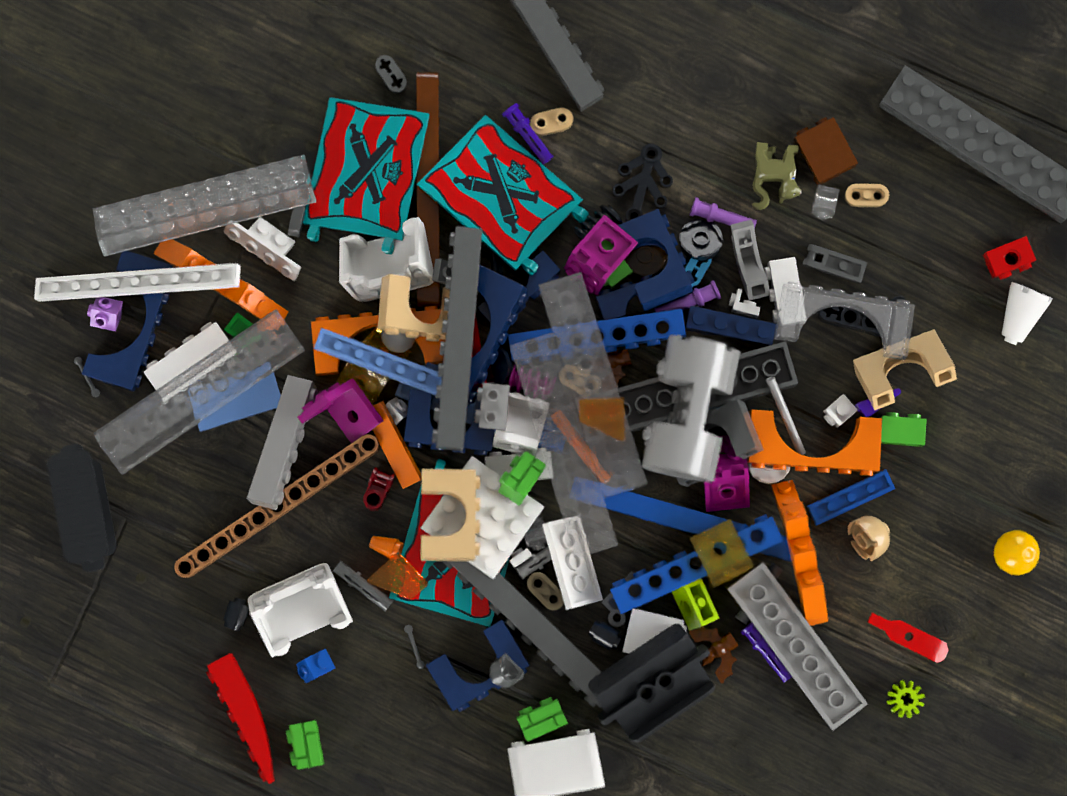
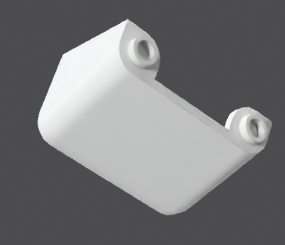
M419 217L410 218L403 223V241L394 240V251L391 255L385 254L381 250L385 238L368 242L358 234H351L340 238L339 283L354 299L362 302L379 299L382 277L388 274L410 277L409 291L429 286L434 282L432 281L433 265L425 226Z
M327 563L316 565L253 593L248 598L250 614L271 657L286 654L291 646L290 641L331 624L333 628L343 629L353 622Z
M590 729L576 731L577 735L573 737L525 745L524 741L511 743L512 747L507 749L515 795L557 796L604 787L595 732L590 733Z

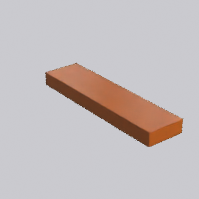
M384 401L373 405L384 420L373 429V432L402 488L404 489L422 480V474Z

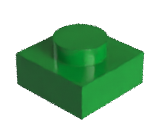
M236 313L224 330L243 343L255 325L239 313Z

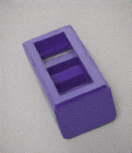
M899 388L893 389L894 398L901 394ZM869 399L858 402L855 405L862 417H870L879 410H874Z

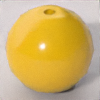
M1013 530L1004 533L997 540L994 548V557L1001 570L1010 575H1023L1030 572L1036 566L1040 550L1033 536L1022 530Z

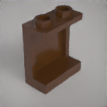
M825 117L815 123L816 126L811 129L805 127L796 132L797 136L793 140L795 144H798L815 176L814 181L817 186L843 174L858 164L834 117L829 120Z

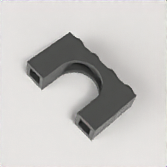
M730 399L723 403L724 406L718 409L712 408L707 410L703 431L706 432L714 427H722L727 432L737 457L746 459L764 450L745 402L738 399ZM677 478L678 483L686 487L699 482Z

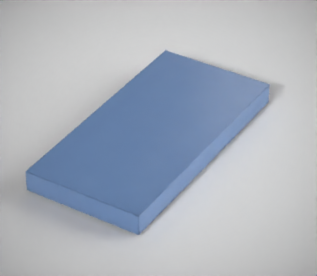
M271 364L187 390L200 432L276 409L281 397Z

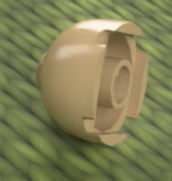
M863 516L850 522L848 525V535L852 534L855 540L851 541V544L863 559L867 560L870 558V561H873L884 554L889 547V527L878 518Z

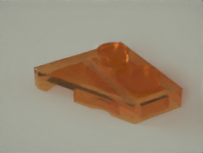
M624 398L579 399V422L621 442H625Z
M399 552L367 579V582L408 599H413L428 585V582Z

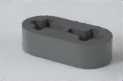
M380 56L375 62L378 74L392 93H403L407 88L405 76L390 56ZM382 61L385 63L390 62L389 69L391 72L389 74L386 69H380ZM392 76H395L398 81L402 80L401 88L397 86L392 87L394 84Z
M297 195L295 198L288 230L289 236L299 238L301 235L307 197Z

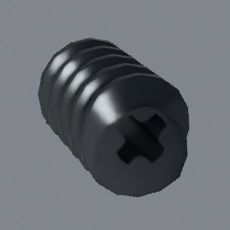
M609 204L608 207L601 205V212L595 210L593 212L595 218L588 216V224L584 221L580 222L582 230L574 227V233L582 241L604 215L613 222L616 221L622 224L620 216Z

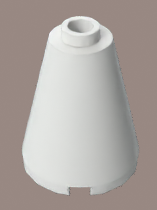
M1011 282L1002 335L1005 336L1004 341L1014 345L1017 342L1022 343L1050 305L1053 298Z

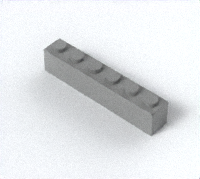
M287 375L247 499L254 505L277 510L278 504H281L283 501V489L290 480V468L297 459L298 444L304 438L303 428L305 423L302 424L297 416L304 412L303 406L312 400L315 402V397L318 394L317 387L313 381Z

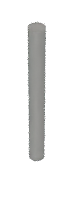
M769 377L766 379L795 450L797 453L804 455L806 451L774 377Z

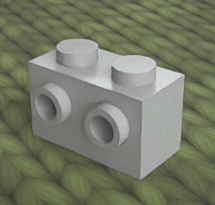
M483 383V388H478L477 401H481V408L476 410L475 423H479V428L506 431L510 385Z

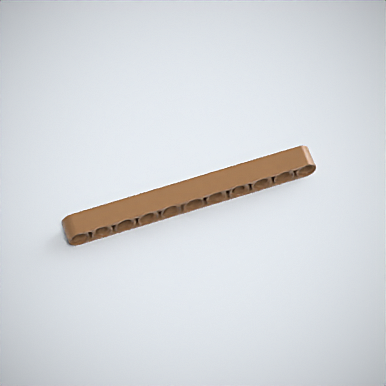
M370 434L362 436L284 488L283 509L280 512H274L272 509L262 506L256 507L181 557L175 563L176 574L183 578L194 576L376 454L379 450L378 440ZM368 439L375 442V447L370 451H366L363 448V443ZM350 451L355 452L357 455L353 463L345 461V455ZM330 464L338 466V472L335 475L327 474V467ZM312 476H318L320 479V484L315 488L310 487L308 484ZM294 488H299L302 492L301 497L297 500H293L290 497V492ZM257 513H263L265 516L264 522L260 525L254 523V516ZM239 525L246 527V534L242 537H238L235 533L236 527ZM221 537H225L228 540V545L225 549H219L217 546V541ZM206 549L209 551L210 557L207 561L202 562L199 559V553L201 550ZM184 562H189L191 565V570L187 574H183L180 570V566Z

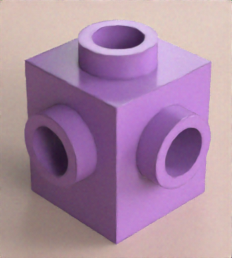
M96 297L94 304L90 303L87 316L90 317V326L116 331L121 320L123 301L107 297Z

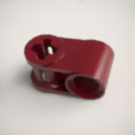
M377 467L373 469L363 498L367 509L378 511L382 508L394 482L395 474L389 475L378 471ZM371 495H377L380 498L376 506H371L367 502Z

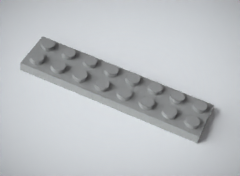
M763 562L727 588L831 730L836 729L868 705Z

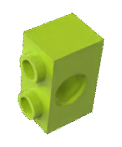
M702 578L672 591L689 631L719 619Z

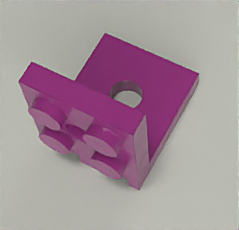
M604 215L571 252L564 269L570 278L581 282L587 292L594 293L597 296L602 291L610 275L636 247L638 242ZM601 242H611L613 249H603Z
M353 378L342 385L339 383L334 384L328 389V392L324 390L315 397V402L312 400L303 406L304 412L297 416L303 424L323 411L328 410L351 444L368 434L384 421ZM352 410L357 413L358 420L353 417Z
M728 435L716 436L722 438L719 453L725 452L726 454H719L714 482H704L706 512L749 508V467L747 458L743 459L736 456ZM726 488L732 489L730 492H722Z

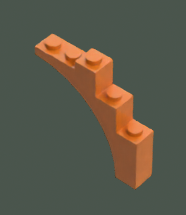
M164 236L153 253L175 268L217 265L191 248L167 236ZM239 279V287L213 289L276 330H278L289 312L251 284Z
M793 480L772 484V492L792 560L803 617L810 626L828 622L824 586L818 571L816 552L810 537L808 518L803 503L800 502Z

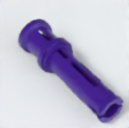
M515 103L505 110L502 116L507 117L514 127V132L521 134L542 162V165H544L554 156L551 155L529 125L530 119L525 118L518 108V103Z
M752 622L740 631L752 643V648L756 651L759 650L783 683L792 677Z

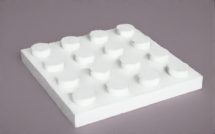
M472 456L462 470H476V476H480V489H476V498H480V511H476V520H480V533H476V542H480V555L475 556V561L468 562L494 579L544 506L529 495L525 497L521 505H517L510 498L500 494L498 490L502 484L498 481L502 476ZM444 495L421 529L431 536L455 534L463 527L466 520L463 505L456 498Z

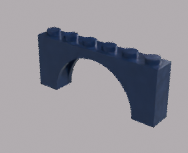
M122 250L116 271L174 268V266ZM170 293L143 294L146 304V319L137 339L124 350L114 354L93 355L88 353L82 375L133 392L136 387L139 388L143 376L140 375L142 367L147 366L150 357L147 354L148 348L154 345L156 339L154 330L156 325L160 326L163 313L160 312L163 304L167 305Z
M479 265L477 290L488 304L491 315V327L484 346L471 358L467 407H469L470 403L473 404L478 395L476 391L479 385L483 384L487 379V370L490 364L493 365L498 356L497 350L500 344L503 345L508 337L507 330L510 325H514L518 317L517 311L520 305L523 306L528 298V290L523 285ZM427 362L425 367L438 372L439 365Z

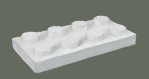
M580 516L542 524L566 610L603 600Z

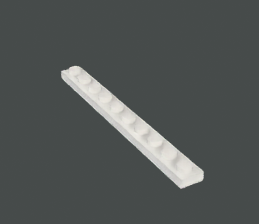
M233 263L36 278L34 299L40 302L239 287L240 265Z

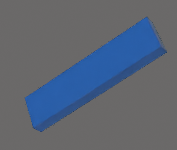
M885 469L806 507L815 526L896 488Z

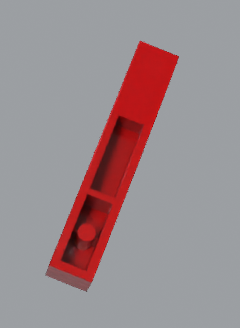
M230 653L207 665L209 671L206 673L211 683L216 682L219 688L216 692L221 702L227 703L230 709L227 711L229 718L232 722H237L240 728L237 730L242 742L246 741L250 749L247 752L253 762L257 761L260 769H258V773L263 782L267 780L268 784L275 781L273 759L263 716L246 677L233 653Z

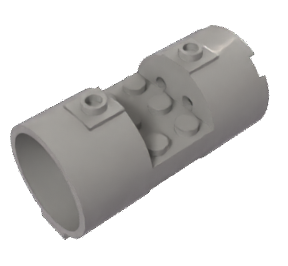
M680 335L669 336L665 357L662 361H659L657 366L658 380L678 387V389L674 391L672 396L674 408L673 412L669 413L667 423L652 422L649 423V426L645 427L643 439H646V448L642 468L677 478L714 482L722 438L703 431L710 394L723 396L732 394L740 351L733 348L726 350V345L706 339L691 337L682 340Z

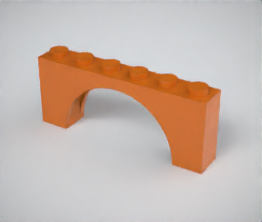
M438 306L424 307L425 311H416V308H410L412 314L419 321L426 324H434L441 313V309H438ZM372 312L360 313L359 317L351 318V315L346 314L337 316L338 319L329 320V317H317L316 321L311 322L316 375L339 374L340 359L314 349L321 328L352 339L364 330L378 327L379 315L373 316ZM422 336L415 338L416 343L423 352L425 364L427 362L432 364L443 363L444 355H440L441 341L445 342V340L439 339L437 342L427 341L426 337Z
M748 411L764 449L747 458L751 468L765 469V465L773 466V470H786V467H795V471L808 472V468L817 469V473H830V470H838V474L851 475L852 471H859L861 476H873V472L880 471L882 418H857L850 440L839 452L828 457L813 458L795 452L784 443L774 423V411Z

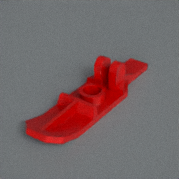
M871 613L867 622L885 631V634H887L891 641L936 663L944 661L949 651L947 643L901 620L889 621L875 613ZM909 632L911 639L907 641L905 634Z

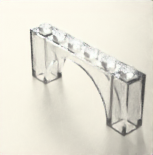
M788 282V284L783 285L774 339L796 342L801 327L809 317L822 309L841 306L863 313L874 323L882 339L883 357L905 360L908 357L915 305L910 304V301L898 299L896 302L888 301V298L884 296L869 298L866 297V294L854 292L853 295L845 294V291L841 289L826 291L823 290V287L817 285H810V288L802 287L798 282Z

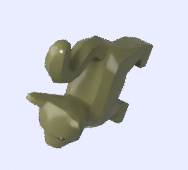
M757 142L755 152L757 167L753 181V190L761 197V201L752 203V207L755 210L765 209L770 202L768 192L761 186L763 182H781L779 203H783L786 199L800 196L801 188L795 182L796 166L794 162V156L798 153L799 146L788 145L783 154V159L778 160L772 159V155L776 152L775 146L768 147V143Z

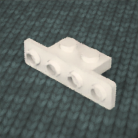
M261 217L257 219L249 230L233 219L228 220L224 233L231 240L241 244L247 251L254 253L266 264L280 271L285 277L293 281L297 279L301 267L285 256L295 244L293 239Z

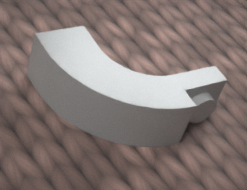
M752 219L732 224L731 239L749 301L769 296L768 279L759 256Z

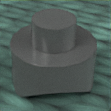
M507 654L495 660L490 667L492 682L504 688L512 686L521 680L524 675V670L515 664Z

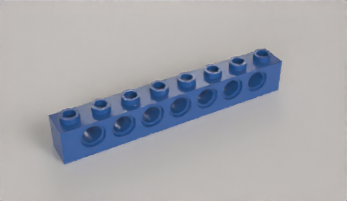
M676 309L509 334L508 338L512 361L514 363L517 362L518 365L531 364L530 360L539 359V362L552 361V357L561 356V359L573 358L576 353L588 356L594 355L596 350L604 349V353L617 351V347L623 346L626 349L639 348V344L647 343L648 346L660 345V341L668 340L671 335H680L682 338L686 337L683 310ZM660 323L669 325V330L664 334L657 332V326ZM639 326L647 328V333L643 337L635 335V330ZM618 329L625 331V337L622 340H616L613 337L614 332ZM597 332L604 335L603 341L601 343L592 342L593 334ZM573 336H580L582 338V343L577 347L570 344ZM552 339L560 340V346L556 350L549 349V342ZM531 342L538 343L539 348L535 353L527 351V346Z
M766 514L754 519L755 524L747 527L746 523L734 528L735 533L727 536L726 532L714 537L715 542L707 545L706 542L700 543L693 547L695 551L686 554V551L680 552L673 556L675 560L671 562L660 561L653 565L654 569L646 572L643 569L634 573L633 579L626 581L623 578L612 583L614 587L610 588L620 613L623 614L783 542L773 517L767 518ZM755 529H759L762 532V539L758 542H753L750 538L751 532ZM735 538L740 539L742 542V547L738 551H733L730 548V542ZM720 548L722 551L721 558L712 560L710 558L711 549ZM699 557L702 561L701 567L692 569L689 565L690 559ZM679 566L682 570L681 576L672 578L669 575L670 568ZM652 575H658L661 577L662 582L660 586L652 587L649 585V578ZM632 584H638L641 587V593L638 596H631L628 590Z

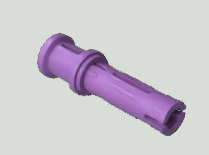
M695 197L689 215L705 218L707 222H713L714 220L729 226L751 220V218L720 209L715 203L711 205L699 201L697 197ZM752 219L755 229L757 220Z
M713 280L705 287L700 289L694 288L693 293L654 309L656 312L676 309L686 310L690 306L695 305L702 307L705 302L715 298L721 299V296Z

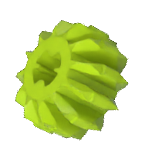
M903 680L900 681V688L893 684L892 688L896 692L887 693L888 696L893 697V700H888L887 704H895L891 708V712L894 713L899 709L898 717H903L904 712H906L907 718L912 717L911 710L915 714H919L920 712L916 706L924 707V703L918 702V699L925 697L924 694L917 695L921 687L916 686L912 690L913 682L909 681L906 688ZM905 693H908V698L911 699L910 703H906L905 706L903 705L904 701L901 700V696H906Z

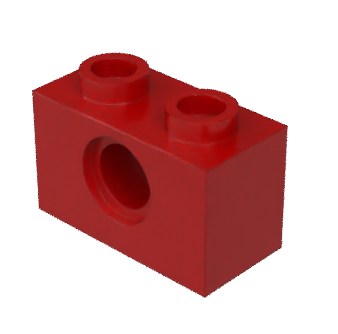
M1027 236L983 254L992 279L999 277L1000 280L1012 276L1011 272L1017 269L1020 272L1032 268L1031 264L1036 261ZM1009 254L1015 258L1014 265L1006 262V255Z

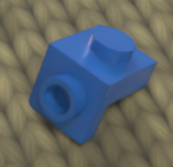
M326 649L296 664L298 674L304 679L305 683L335 669Z

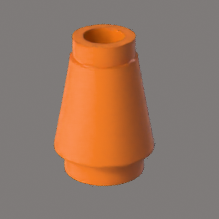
M373 536L369 548L393 560L394 558H400L404 543L395 538Z

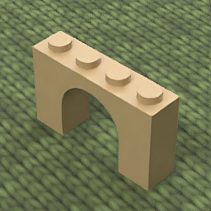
M394 274L382 277L378 330H384L385 334L388 335L404 333L407 338H419V336L426 337L427 341L437 342L439 339L445 340L446 333H442L443 319L447 320L448 311H444V299L449 298L450 289L443 288L441 313L438 320L434 324H426L419 321L410 310V277Z
M935 329L853 360L855 374L874 410L895 403L893 389L886 376L892 368L899 364L916 363L923 366L928 371L936 387L957 379L955 365Z
M422 469V494L450 495L456 498L465 509L466 520L463 527L453 535L422 536L421 561H475V556L480 555V542H476V533H480V520H476V511H480V498H476V489H480V476H476V470Z

